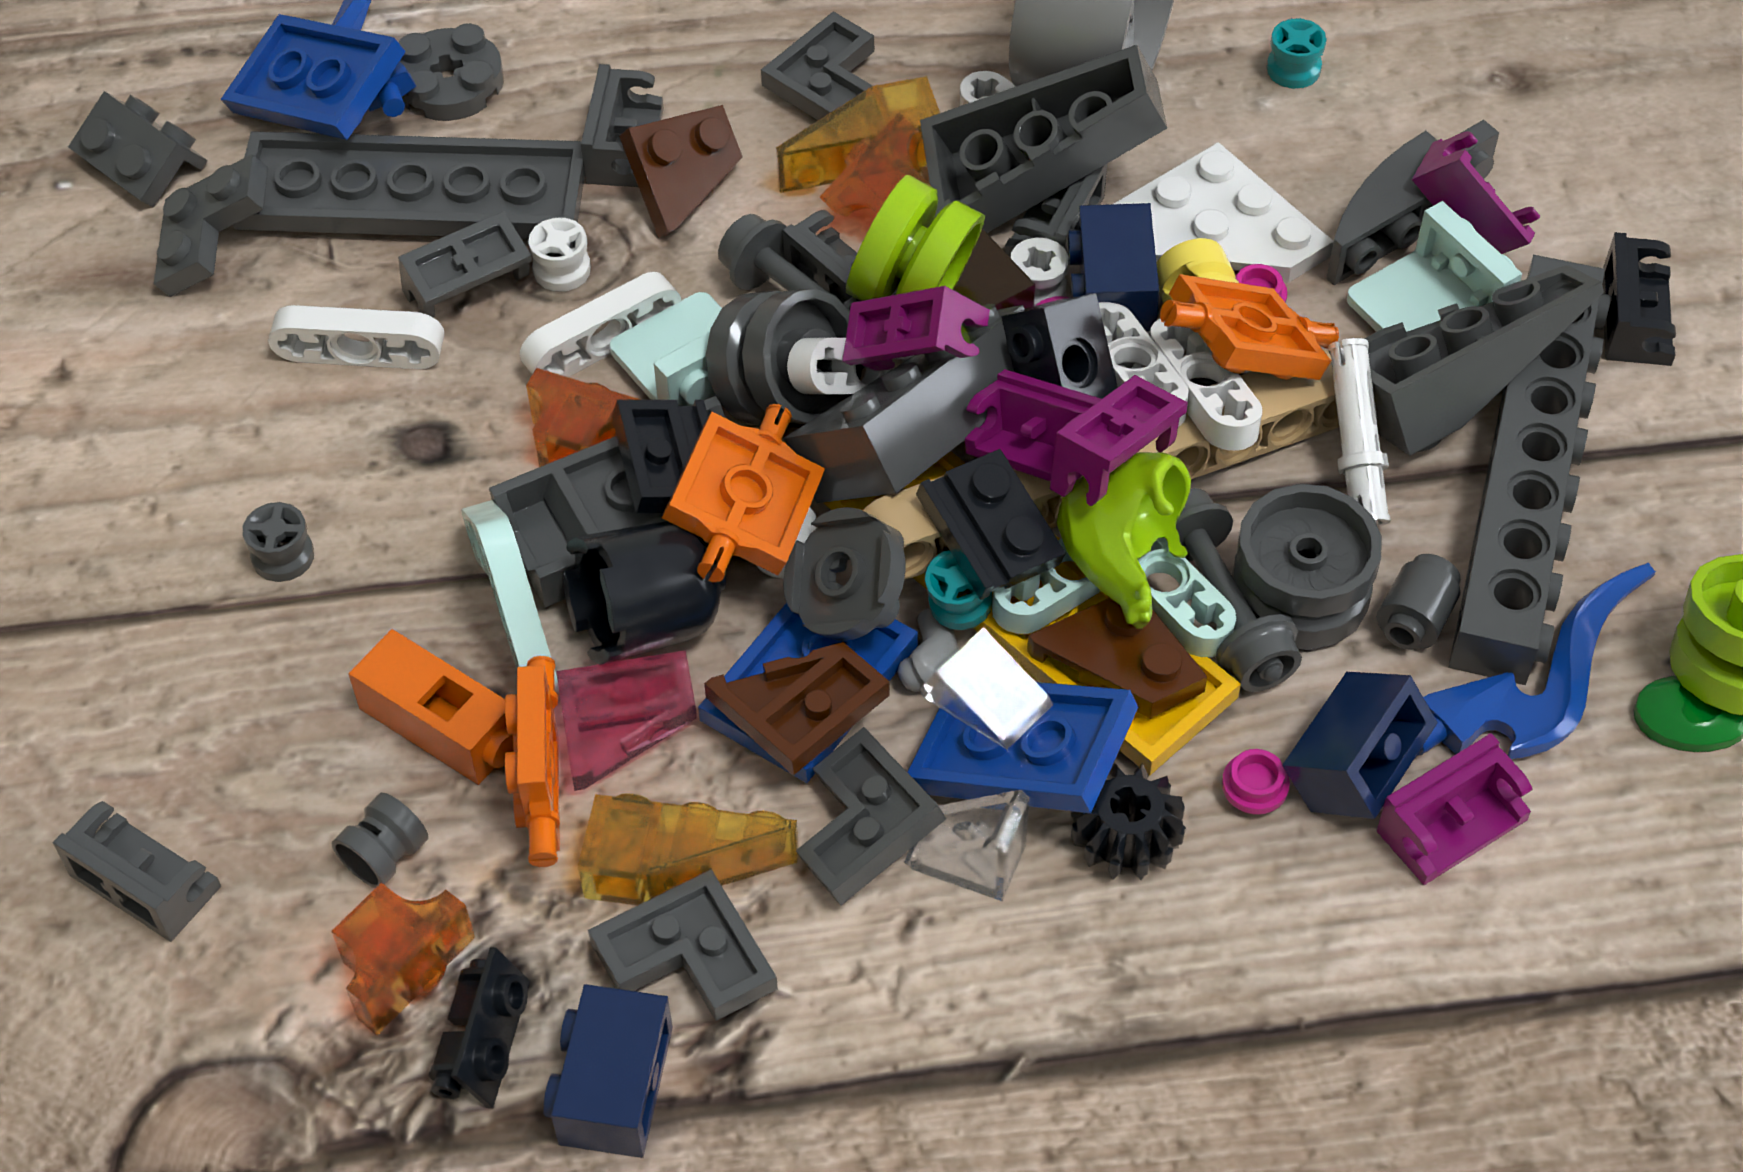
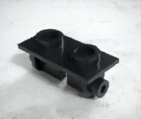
M490 947L486 960L473 959L470 962L469 968L460 971L458 986L447 1019L454 1026L466 1025L465 1031L443 1032L434 1063L429 1071V1078L434 1081L431 1089L434 1094L446 1099H457L460 1096L461 1089H466L487 1109L494 1108L501 1081L507 1073L509 1053L520 1016L527 1005V991L530 985V980L496 947Z

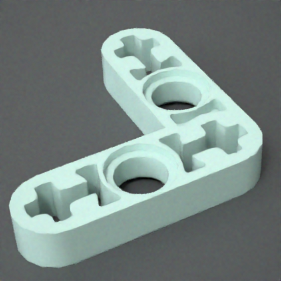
M493 500L461 509L475 558L489 577L516 670L517 667L527 666V661L533 657L547 656L551 658L518 544L507 515ZM554 669L555 692L559 694L560 687Z
M1062 538L1059 539V543L1066 552L1062 562L1073 561L1066 551ZM1158 538L1152 544L1150 552L1137 560L1146 578L1154 573H1165L1174 577L1180 586L1170 592H1161L1151 588L1152 609L1189 654L1198 657H1215L1220 645L1234 631L1236 623L1235 609L1186 558L1174 557L1169 552L1168 541L1165 538ZM1052 568L1007 589L1002 587L995 590L993 593L992 613L997 624L1006 631L1016 634H1029L1040 630L1095 596L1101 590L1087 577L1080 580H1068L1061 577ZM1040 580L1043 585L1041 588H1039ZM1012 596L1020 600L1015 604L1010 603ZM1034 596L1032 606L1024 602ZM1189 599H1192L1191 607L1187 604ZM1194 619L1203 624V626L1195 627L1193 625ZM1214 622L1217 624L1216 630L1205 624Z

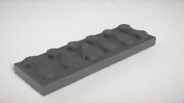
M251 131L245 157L253 154L268 167L263 210L237 222L233 226L234 230L447 236L504 211L521 239H529V234L533 228L548 219L568 218L578 223L585 179L581 141L351 134L349 139L345 140L319 133Z

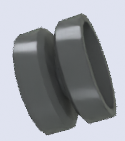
M817 288L741 294L721 309L710 329L706 350L709 382L721 405L735 419L752 425H761L767 407L771 404H780L782 406L774 424H776L786 407L792 414L789 425H805L853 395L800 393L793 387L787 370L789 353L793 345L800 339L846 338L850 311L836 296ZM817 360V372H832V360ZM861 364L855 365L859 380L863 367Z
M1296 484L1277 488L1255 501L1241 521L1232 577L1256 619L1277 614L1291 617L1298 629L1295 641L1298 649L1313 650L1336 645L1358 629L1368 612L1373 592V583L1377 577L1381 561L1382 536L1373 516L1349 495L1328 486Z

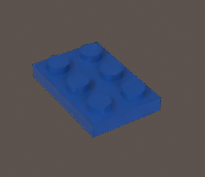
M278 14L221 100L235 114L348 140L355 128L361 123L364 114L384 84L390 79L393 70L406 51L394 37Z
M786 602L724 677L727 683L763 673V663L785 657H805L812 650L844 642L890 681L898 671L900 662L908 658L918 646V632L895 619L888 627H875L868 634L860 638L847 641L832 640L811 632L803 626L804 623L799 614L792 612ZM707 698L698 706L701 722L790 773ZM851 728L794 776L808 783L815 774L812 768L835 750Z
M956 675L907 773L928 795L1091 813L1138 710V705L1131 691L1125 689Z

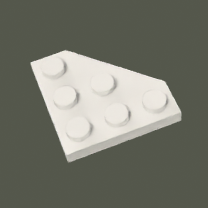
M1219 142L1114 203H1151L1156 262L1166 251L1177 244L1191 239L1206 238L1214 240L1222 246L1233 270L1240 271L1251 264H1265L1276 269L1281 274L1284 283H1289L1330 258L1334 241Z

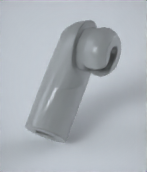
M930 608L923 610L917 617L923 643L912 651L911 658L901 661L898 667V675L902 684L913 692H919L927 685L933 688L940 684L958 666L960 660L954 630L939 624L932 616Z

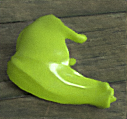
M1137 452L1112 471L1109 475L1106 495L1093 506H1089L1086 502V494L1089 491L1086 478L1083 476L1077 479L1072 491L1065 497H1062L1058 512L1057 526L1068 555L1087 579L1121 606L1126 622L1132 624L1136 629L1145 627L1152 618L1151 588L1137 559L1149 553L1152 544L1158 538H1165L1168 541L1169 552L1174 557L1185 558L1188 554L1186 547L1181 545L1176 522L1185 507L1190 493V474L1185 464L1179 458L1162 452Z

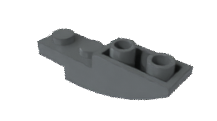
M1482 120L1463 132L1470 131L1478 140L1475 145L1465 149L1472 157L1470 163L1482 178L1485 179L1494 165L1493 156L1499 132L1485 120ZM1426 130L1387 157L1365 179L1352 197L1340 220L1333 242L1326 278L1333 285L1338 284L1355 273L1362 274L1368 271L1380 258L1398 248L1405 249L1418 239L1424 211L1433 206L1411 180L1431 144L1437 141Z

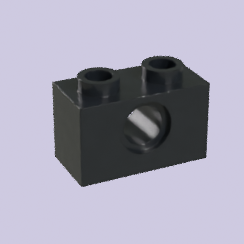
M1096 293L1051 301L1001 316L1014 372L1101 399L1118 388Z

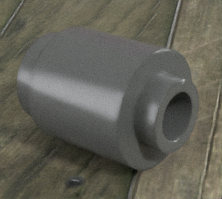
M1420 554L1413 561L1403 565L1376 616L1379 627L1391 643L1403 649H1425L1436 643L1461 594L1459 586L1461 577L1459 571L1451 562L1438 555Z

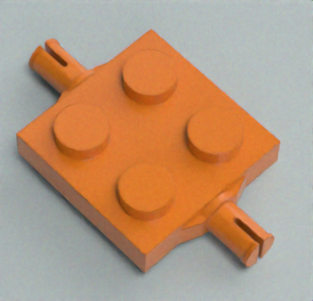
M1179 274L1169 292L1173 300L1165 301L1160 311V319L1164 326L1190 328L1193 332L1198 333L1212 351L1213 360L1222 368L1233 373L1253 371L1268 373L1285 380H1289L1292 377L1320 380L1332 361L1321 347L1328 349V346L1333 342H1337L1339 338L1338 327H1334V323L1310 321L1307 317L1299 316L1287 306L1274 288Z
M771 404L767 407L759 429L740 426L711 411L662 516V519L701 537L709 543L701 562L698 564L697 572L702 578H705L714 561H716L708 580L710 582H720L723 580L732 555L739 556L778 576L788 561L825 471L824 467L796 454L782 441L786 428L791 422L792 414L785 407L776 424H774L782 406L780 404Z
M547 656L533 657L527 661V666L517 667V694H507L505 696L506 727L508 735H513L514 751L505 753L506 786L508 794L513 793L516 828L527 827L528 860L529 864L536 867L554 865L558 861L556 851H560L559 737L554 715V708L558 705V695L555 692L554 684L555 661Z

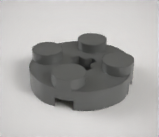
M468 23L459 25L456 28L437 29L423 34L410 33L402 37L398 42L406 51L399 62L405 66L417 86L402 96L405 107L409 110V103L415 108L423 109L425 118L436 121H452L470 117L486 108V98L495 89L498 95L503 87L504 74L500 53L497 47L485 38L483 29L478 25ZM454 71V76L443 77L442 72Z
M837 508L820 515L811 523V525L818 528L809 535L805 543L798 540L795 542L785 565L783 586L785 600L790 610L799 614L804 623L803 626L811 632L832 640H853L868 634L875 627H888L894 622L899 613L900 602L898 598L905 580L906 561L902 534L879 518L857 508ZM850 560L853 566L852 574L849 581L843 586L836 583V575L838 572L846 570L847 561Z

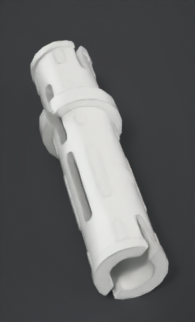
M1362 338L1342 340L1343 348H1340L1339 342H1333L1328 346L1332 360L1343 455L1337 460L1338 472L1345 475L1347 494L1353 497L1373 516L1375 523L1378 521V524L1383 526L1391 522L1390 515L1388 514L1383 470L1387 469L1389 465L1387 453H1383L1380 450L1368 354L1369 343L1368 340Z

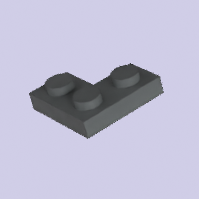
M833 11L761 69L762 86L839 134L846 136L881 106L880 90L851 73L855 67L875 52L874 35Z
M251 154L232 165H224L218 168L212 175L187 188H180L174 191L165 199L154 285L169 297L213 276L219 232L263 210L268 167L257 157Z
M863 727L812 768L824 786L846 810L799 847L796 852L809 870L836 901L842 905L943 823L946 817L939 805L870 732Z
M712 869L588 930L590 943L616 989L635 991L684 966L715 1021L778 990L777 976Z

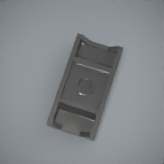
M716 396L704 400L708 417L712 411L725 418L721 403ZM617 436L489 488L491 500L507 515L526 574L545 608L566 599L563 571L575 568V554L571 555L567 551L566 546L574 537L658 522H668L662 519L664 513H636Z

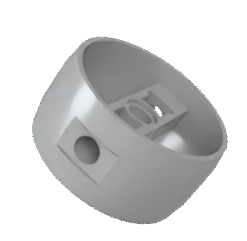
M1016 0L1009 43V70L1013 85L1016 87L1134 45H1138L1149 67L1153 70L1166 33L1174 0Z

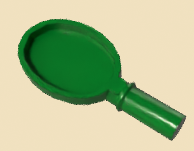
M1676 676L1657 679L1646 685L1639 693L1633 710L1634 719L1644 734L1664 746L1677 750L1711 752L1729 748L1743 739V715L1732 714L1704 703L1685 689Z

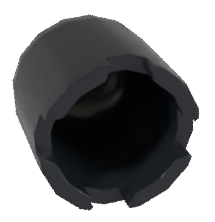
M658 522L578 536L567 543V551L571 555L575 554V568L563 571L566 603L575 632L588 630L592 642L596 646L590 648L587 652L592 661L599 665L627 659L687 642L709 629L714 623L719 609L721 591L726 587V572L722 581H708L716 564V561H714L705 578L698 574V564L701 562L708 546L701 537L670 522Z

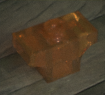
M898 112L873 140L865 137L851 149L844 160L848 167L822 193L820 198L835 213L845 217L860 209H873L878 214L887 197L905 175H911L930 185L929 178L921 170L917 159V150L922 139L921 129L908 117Z
M536 368L526 384L532 421L535 424L532 430L539 467L615 437L616 432L612 413L616 401L641 399L609 390L598 383H585Z
M380 883L331 931L343 964L355 972L346 990L356 1017L376 1035L417 995L423 996L432 991L443 978L447 965L475 938L466 905L449 891L444 890L438 896L428 900L412 901L398 896L383 883Z

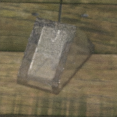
M984 627L919 689L925 699L1006 750L1053 706L1047 693Z
M1016 790L940 805L939 807L946 820L909 850L904 863L914 871L1003 901L1026 847L1030 798L1022 790Z

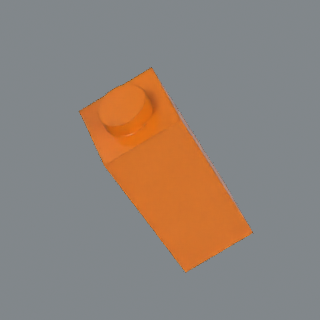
M393 629L348 673L360 710L477 785H480L494 768L499 769L505 765L506 752H514L513 735H508L506 727L505 699Z

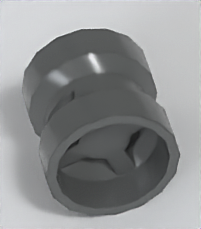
M382 792L364 808L365 818L357 826H347L331 842L332 848L341 862L363 882L378 889L382 888L396 873V863L403 855H413L428 840V832L419 818L398 799Z

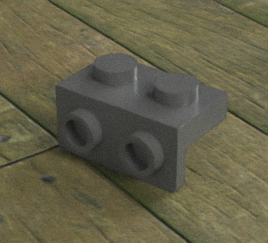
M105 91L68 146V148L133 196L152 207L155 206L184 160L201 170L208 161L191 148L196 139L169 121H166L163 127L155 123L160 114L155 109L131 94L126 102H123Z

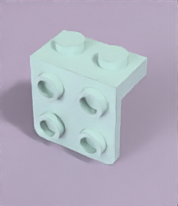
M1441 201L1424 211L1415 251L1351 286L1348 290L1347 303L1376 332L1403 322L1407 332L1439 321L1438 309L1456 303L1459 309L1472 306L1480 307L1493 302V293L1499 288L1521 281L1522 273L1507 256L1500 254L1478 234L1469 221L1461 218L1447 204Z
M694 293L676 305L670 306L615 336L610 342L611 355L651 400H677L679 406H691L695 400H706L716 396L708 378L706 350L710 329L722 308L708 293Z

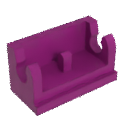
M1466 131L1444 141L1439 139L1433 142L1411 179L1434 206L1443 201L1461 218L1469 221L1475 231L1500 254L1530 244L1535 232L1529 225L1525 224L1538 220L1540 215L1533 207H1525L1511 212L1497 196L1496 190L1492 185L1486 182L1470 163L1472 157L1465 148H1469L1478 142L1475 136L1470 131Z
M946 286L853 302L850 308L842 362L850 366L861 364L874 371H884L895 367V362L892 359L938 351H946L959 358L976 356L980 352L979 348L975 344H969L963 339L961 325L965 323L966 326L976 328L988 326L990 310Z
M1004 369L997 374V380L975 394L967 406L966 410L974 414L984 413L987 409V417L980 427H975L965 437L966 454L979 458L1001 449L1014 470L1050 481L1056 432L1099 402L1101 398Z
M1134 375L1056 432L1049 489L1065 497L1072 491L1077 478L1083 475L1089 485L1086 502L1089 506H1093L1106 495L1109 475L1112 471L1157 437L1156 450L1158 452H1163L1175 442L1179 419L1186 413L1188 402Z
M1492 733L1386 797L1376 832L1423 885L1431 882L1520 826L1529 818L1531 811L1521 797L1532 791V786L1521 769L1499 747L1500 742Z

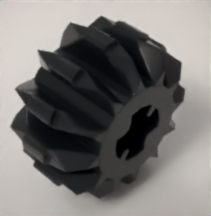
M1114 762L1092 812L1071 811V817L1074 819L1071 837L1074 846L1085 847L1084 859L1087 861L1088 867L1106 861L1109 863L1108 872L1113 880L1122 872L1123 867L1131 868L1141 881L1148 874L1149 864L1166 869L1167 865L1172 861L1173 849H1178L1179 845L1183 843L1186 830L1182 821L1185 806L1182 802V797L1170 795L1171 784L1169 783L1168 776L1153 781L1147 780V771L1143 763L1134 771V775H1125Z

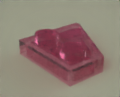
M686 650L616 661L604 665L598 664L556 671L574 791L588 788L697 718Z

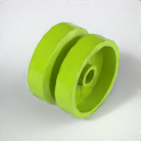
M905 175L894 187L873 220L850 269L846 283V293L860 301L891 296L896 289L895 295L946 286L953 290L978 241L984 225L985 215L960 201H953L946 205L934 219L938 204L937 189L911 175Z
M1743 554L1718 557L1699 567L1690 581L1683 604L1684 615L1676 627L1669 653L1671 670L1685 689L1706 704L1732 714L1743 715Z

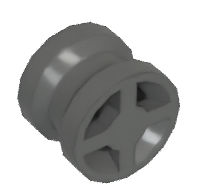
M282 502L267 503L256 508L247 516L243 524V538L250 551V559L257 574L266 580L283 582L301 576L310 568L314 559V547L307 534L305 518L299 509L291 504ZM282 542H288L287 544L281 546Z

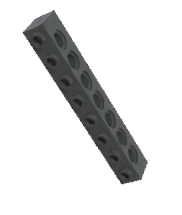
M1533 254L1526 278L1528 279L1569 265L1603 282L1605 269ZM1602 294L1503 388L1448 668L1487 677L1507 672L1514 673L1515 682L1526 685L1534 661L1546 663L1554 634V625L1543 623L1545 610L1555 611L1563 581V574L1552 572L1554 560L1564 561L1572 528L1570 524L1561 523L1563 511L1572 513L1580 482L1579 476L1569 474L1571 464L1580 465L1588 435V429L1577 427L1579 418L1588 419L1596 388V383L1585 381L1586 374L1596 373L1604 341L1602 338L1593 337L1594 328L1603 330L1608 315L1611 295Z

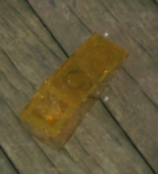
M927 76L872 86L776 147L779 192L785 193L927 166L920 120L940 113Z
M630 793L620 794L616 797L595 794L578 862L584 899L638 906L711 869L721 886L795 864L798 862L799 857L796 852L799 848L797 820L784 819L782 816L769 811H754L750 814L722 811L700 802L676 805L653 802L643 796Z

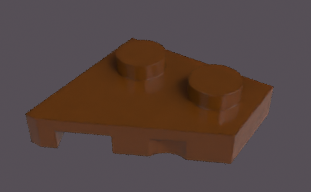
M723 105L631 127L619 136L658 238L665 237L674 231L743 157Z
M1107 598L1028 635L1027 652L1033 659L1043 663L1050 656L1077 670V681L1086 686L1130 690L1138 705L1137 712L1149 719L1205 692L1207 675L1153 609L1152 618L1149 623L1143 628L1136 629L1132 624L1126 622L1121 606L1111 598Z
M844 642L812 650L805 657H785L763 663V673L727 683L724 674L712 677L704 683L706 698L793 776L890 696V681Z

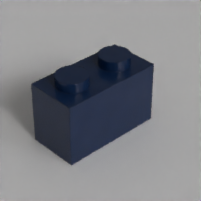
M1151 203L1080 205L1079 230H1068L1069 266L1080 265V273L1071 274V297L1096 293L1098 303L1111 302L1126 307L1132 312L1145 331H1151L1153 323L1157 321L1159 301Z
M1346 671L1282 766L1310 812L1375 819L1383 808L1386 797L1392 794L1438 722L1411 675Z
M584 984L578 1010L568 1008L562 1024L560 1048L561 1051L567 1052L562 1073H552L550 1075L544 1097V1116L552 1118L558 1145L638 1158L644 1157L673 1030L668 996Z

